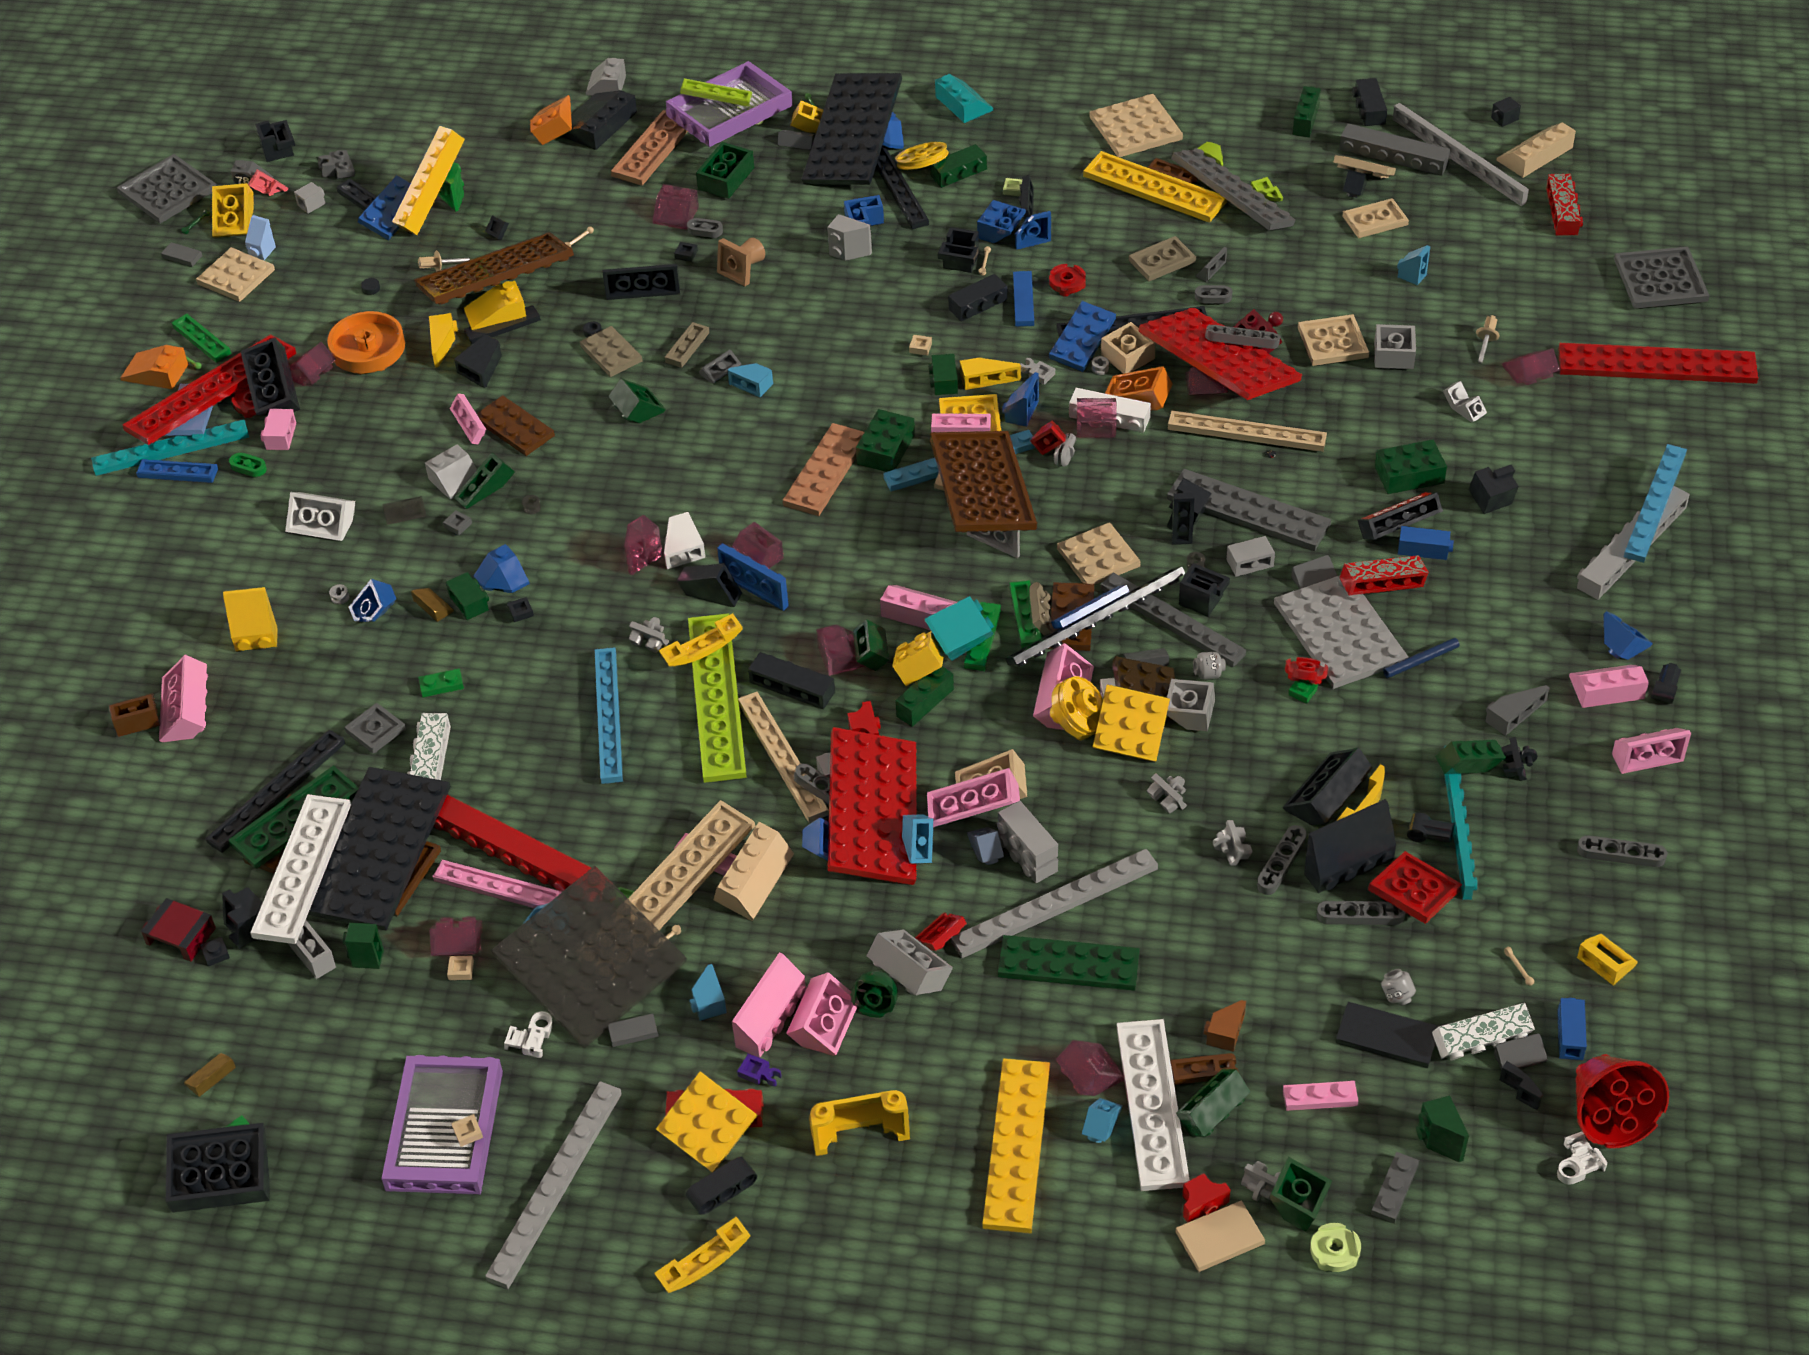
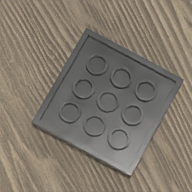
M173 154L118 186L117 190L120 195L161 224L211 194L212 186L217 185Z
M1689 247L1615 253L1614 261L1634 309L1708 302L1709 293Z

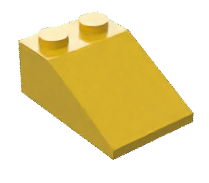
M247 183L212 186L213 238L247 235L254 209L253 191Z
M516 281L498 284L464 307L472 330L526 317L524 300Z
M265 587L223 592L231 639L235 651L277 647L278 628Z

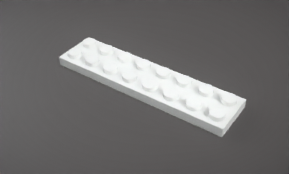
M307 794L251 930L252 938L291 944L297 943L350 809V800Z
M1164 1020L1117 1023V1034L1141 1191L1183 1188V1184L1190 1180L1180 1119L1176 1114L1178 1106Z

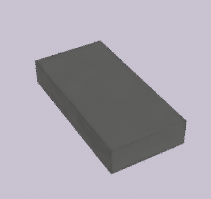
M171 242L161 252V255L164 259L193 267L202 257V252Z
M653 1014L608 1024L613 1047L658 1037Z

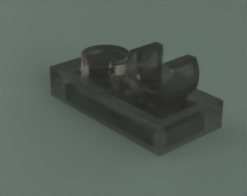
M422 496L383 504L387 525L426 517Z

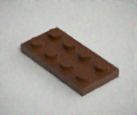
M503 395L476 413L487 430L525 456L555 436L553 429Z
M1053 582L1051 620L1054 621L1093 600L1094 584ZM1050 623V625H1051V633L1054 632V631H1056V630H1058V629H1054L1053 626H1052V624ZM1092 628L1089 630L1082 629L1079 631L1080 635L1072 639L1066 638L1062 640V643L1067 644L1073 650L1090 651Z

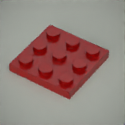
M1404 851L1369 884L1368 890L1426 924L1460 892L1462 884Z

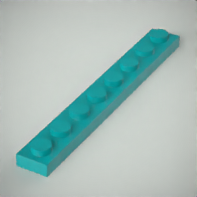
M240 420L205 429L204 434L176 436L156 441L150 445H139L92 457L91 459L95 475L98 476L140 465L142 459L161 460L249 438L245 420Z
M1444 774L1451 823H1454L1453 837L1459 878L1462 884L1463 900H1472L1473 891H1477V877H1473L1472 873L1475 870L1474 859H1470L1472 843L1467 840V837H1469V824L1465 823L1464 820L1467 816L1466 806H1462L1464 790L1459 787V784H1461V774Z

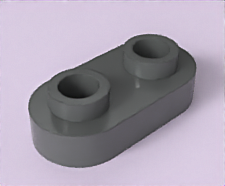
M693 218L687 222L688 232L695 236L717 238L723 233L722 223L717 220Z
M1201 285L1195 289V299L1203 304H1225L1232 300L1233 291L1225 285Z

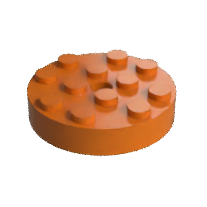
M376 311L360 312L340 320L331 329L327 340L333 362L345 371L360 375L385 370L400 358L405 349V339L401 324L391 315Z

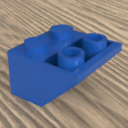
M993 200L977 221L979 239L995 243L1010 235L1026 213V210Z

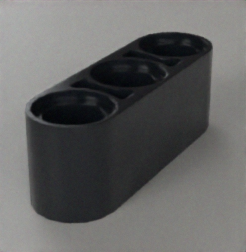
M737 1157L693 1184L687 1190L686 1197L698 1213L704 1215L755 1183L758 1176L744 1157Z

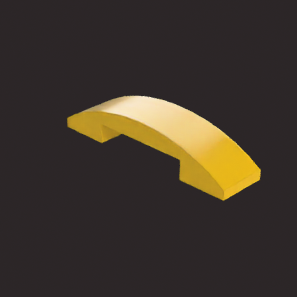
M732 613L714 622L716 628L682 645L676 641L660 649L659 652L668 666H678L694 662L714 653L734 639L743 630L741 624Z
M1380 764L1369 778L1368 795L1354 811L1347 807L1337 820L1379 802L1385 774L1383 765Z
M737 1217L717 1229V1236L679 1262L675 1259L654 1273L668 1293L686 1287L704 1277L730 1258L749 1239V1232Z

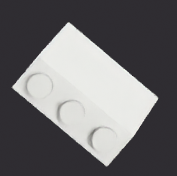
M290 492L285 532L342 541L353 521L355 501L301 492Z

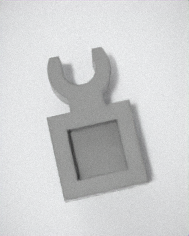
M1026 358V365L1020 364L1021 372L1029 373V377L1035 372L1039 373V383L1043 385L1055 375V368L1041 361L1035 364L1031 358Z

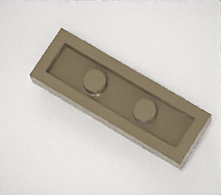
M692 322L665 356V363L682 368L709 334V327Z

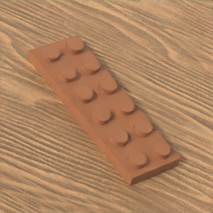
M663 110L611 170L612 177L643 186L688 131L670 119L666 111Z
M832 423L784 497L783 506L820 516L856 459V446L865 432Z

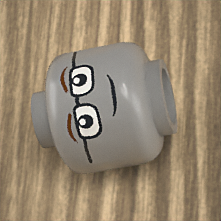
M1202 652L1193 660L1194 674L1198 675L1201 680L1218 679L1222 671H1225L1224 658L1221 659L1217 652Z
M1395 969L1384 975L1381 986L1390 1003H1398V1005L1409 1003L1411 997L1416 992L1409 973L1401 971V969Z

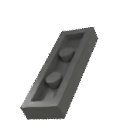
M1396 1152L1372 1208V1216L1395 1224L1418 1168L1419 1160Z

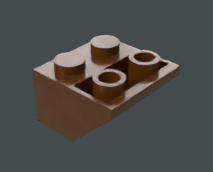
M153 693L109 705L112 722L118 737L160 726Z

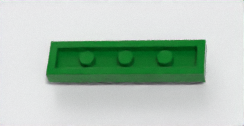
M188 314L172 322V326L177 332L217 363L232 354L227 345Z
M1030 580L1009 583L1021 649L1042 638L1040 631L1033 624L1029 591L1031 586Z
M981 602L980 605L983 610L980 612L984 618L989 617L994 625L991 630L995 635L1001 605ZM994 635L967 651L964 662L965 669L985 671Z

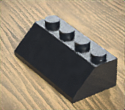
M677 264L602 270L607 300L680 294V278Z
M274 337L242 350L241 355L255 413L268 416L270 409H293V412L300 410L284 346Z
M1360 748L1331 752L1282 808L1309 825H1325L1331 821L1332 815L1343 807L1344 801L1355 793V788L1367 779V774L1373 767Z

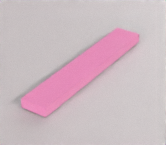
M446 860L441 861L433 875L435 882L532 908L557 900L561 903L564 898V893L558 890Z

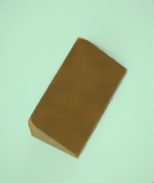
M430 588L411 591L413 601L437 622L454 612Z
M220 1053L187 1079L184 1084L200 1097L236 1068L234 1061L229 1056Z

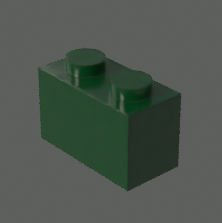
M931 355L932 363H928L929 375H933L930 376V388H934L935 395L958 394L955 355Z
M468 572L446 581L449 597L466 620L489 611L487 604L489 597L486 591H481L477 579H472Z
M866 619L853 630L856 662L876 671L889 661L886 629Z
M349 923L347 932L343 934V945H346L347 958L351 960L353 968L380 969L384 948L377 925Z

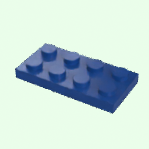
M396 175L358 218V223L389 241L400 228L392 221L411 183Z
M1082 301L1049 353V359L1084 372L1100 346L1101 338L1106 336L1114 323L1116 314Z
M723 543L717 548L719 564H725L738 586L783 611L789 606L786 578L783 575L775 573L765 565L757 563L749 556H745Z

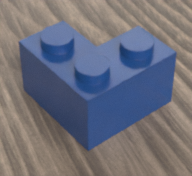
M879 195L844 201L845 217L869 225L884 223L883 204Z

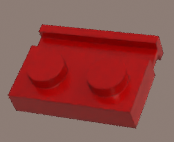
M943 913L917 935L915 939L928 949L936 951L943 948L945 943L951 937L957 935L967 923L963 916L954 914L947 916L946 913Z

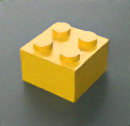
M932 631L927 634L924 632L916 636L914 641L909 644L905 642L897 647L893 668L905 686H908L941 668L945 652Z

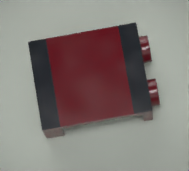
M166 898L157 907L151 919L144 924L141 933L146 945L150 946L155 939L179 948L183 959L191 962L200 951V945L208 940L216 926L212 915Z

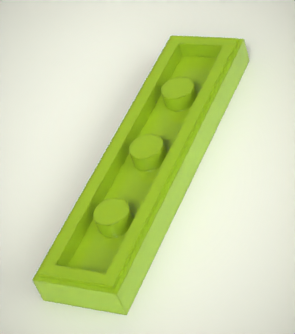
M690 79L683 80L680 94L749 107L752 98L751 91Z

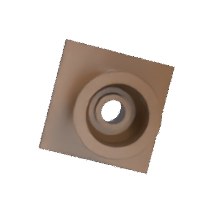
M722 238L718 241L717 273L743 286H747L750 284L751 264L760 262L765 258V249L762 243L756 238H749L741 246H738Z

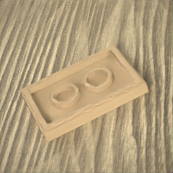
M1393 198L1343 211V218L1358 238L1408 225L1409 222Z
M1242 1200L1176 1228V1234L1198 1272L1265 1244L1263 1235Z

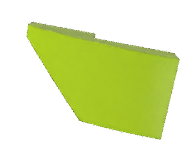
M1206 142L1197 148L1203 150L1204 155L1215 159L1219 165L1223 166V155L1220 145Z
M1268 177L1251 182L1252 189L1262 193L1266 199L1279 202L1283 200L1278 187H1273Z

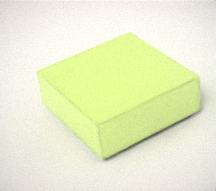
M1006 178L1003 194L1021 196L1020 184H1022V180Z

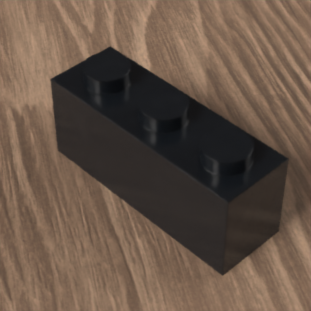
M1377 78L1357 79L1355 87L1352 88L1353 98H1356V108H1359L1360 119H1363L1365 126L1385 125L1387 107Z
M995 274L948 295L949 310L962 322L1006 301L1007 285Z

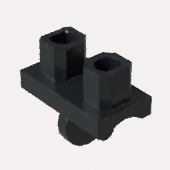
M1516 737L1509 738L1510 744L1501 747L1506 757L1503 761L1514 759L1512 762L1503 764L1506 777L1519 776L1520 781L1527 780L1524 764L1531 767L1538 758L1537 752L1534 749H1529V746H1524L1521 751Z

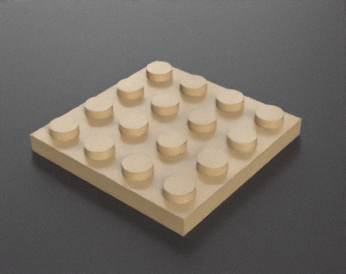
M1154 94L1090 111L1091 120L1118 157L1183 139V133Z

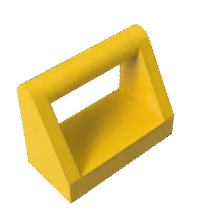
M1602 934L1588 938L1581 943L1577 956L1579 960L1613 986L1638 963L1637 960ZM1601 944L1624 963L1618 964L1598 949L1597 946Z

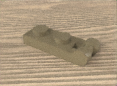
M1035 582L1029 589L1032 620L1037 629L1045 636L1051 633L1050 623L1052 620L1049 615L1050 605L1048 603L1051 596L1047 591H1043V587L1039 582Z

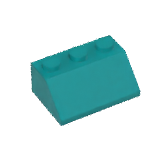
M948 74L935 80L936 98L963 123L993 111V107L959 78Z

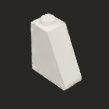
M688 512L669 517L664 549L667 569L705 558L704 543Z

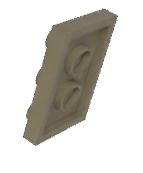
M1174 236L1129 255V261L1148 281H1152L1195 263L1196 256Z
M612 326L580 341L581 348L610 377L642 362V356Z

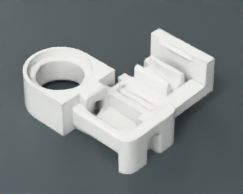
M543 1011L537 1012L532 1016L528 1032L526 1029L519 1031L516 1030L517 1027L510 1026L504 1042V1049L508 1050L509 1046L522 1048L524 1055L541 1058L543 1056L541 1046L544 1037L549 1038L552 1030V1017L549 1013ZM543 1019L548 1022V1025L545 1027H538L535 1023L536 1021Z
M1582 1131L1565 1138L1564 1145L1567 1149L1570 1148L1573 1154L1572 1157L1561 1161L1559 1164L1557 1177L1562 1183L1568 1185L1575 1184L1584 1180L1586 1174L1600 1168L1605 1172L1607 1161L1598 1148L1592 1149ZM1566 1167L1572 1168L1576 1174L1574 1176H1567L1563 1173L1562 1169Z

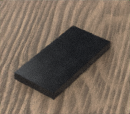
M1347 1002L1336 1037V1043L1428 1068L1435 1045L1432 1032L1439 1026Z

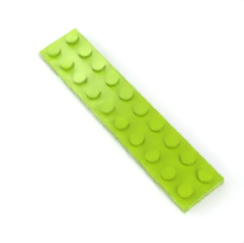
M729 613L688 618L690 640L716 628L714 622L728 616ZM731 640L714 653L692 662L704 783L747 778Z

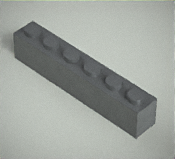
M1347 124L1340 139L1339 150L1441 176L1449 163V148L1352 124Z

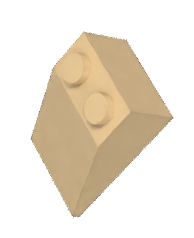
M1013 749L955 772L957 784L1010 768L1019 784L1020 799L1027 797L1025 764Z

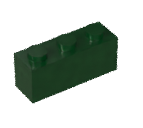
M1303 87L1294 116L1292 135L1310 138L1320 105L1321 88Z
M974 144L949 154L943 160L930 165V175L941 188L987 170V155Z
M942 666L916 681L895 700L896 717L913 727L954 690L953 673Z
M1496 740L1451 741L1435 756L1444 774L1490 772L1506 758Z
M1223 1068L1176 1114L1190 1136L1206 1137L1214 1131L1213 1128L1219 1122L1229 1117V1113L1235 1107L1245 1101L1244 1098L1251 1091L1237 1069Z

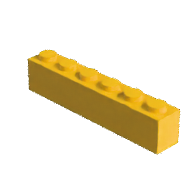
M439 126L392 221L407 232L418 235L465 140L453 130Z

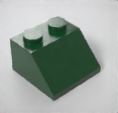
M622 378L609 395V398L613 401V406L623 413L622 417L629 422L642 423L664 413L666 410L648 387Z
M1450 1095L1423 1102L1421 1113H1419V1124L1416 1126L1418 1138L1424 1141L1427 1149L1457 1162L1464 1161L1469 1134Z
M1288 1157L1269 1197L1285 1221L1306 1232L1315 1220L1332 1180Z

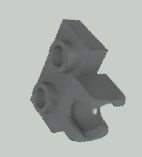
M337 150L329 152V155L318 157V167L322 170V177L335 176V173L337 178L355 176V170L347 150Z

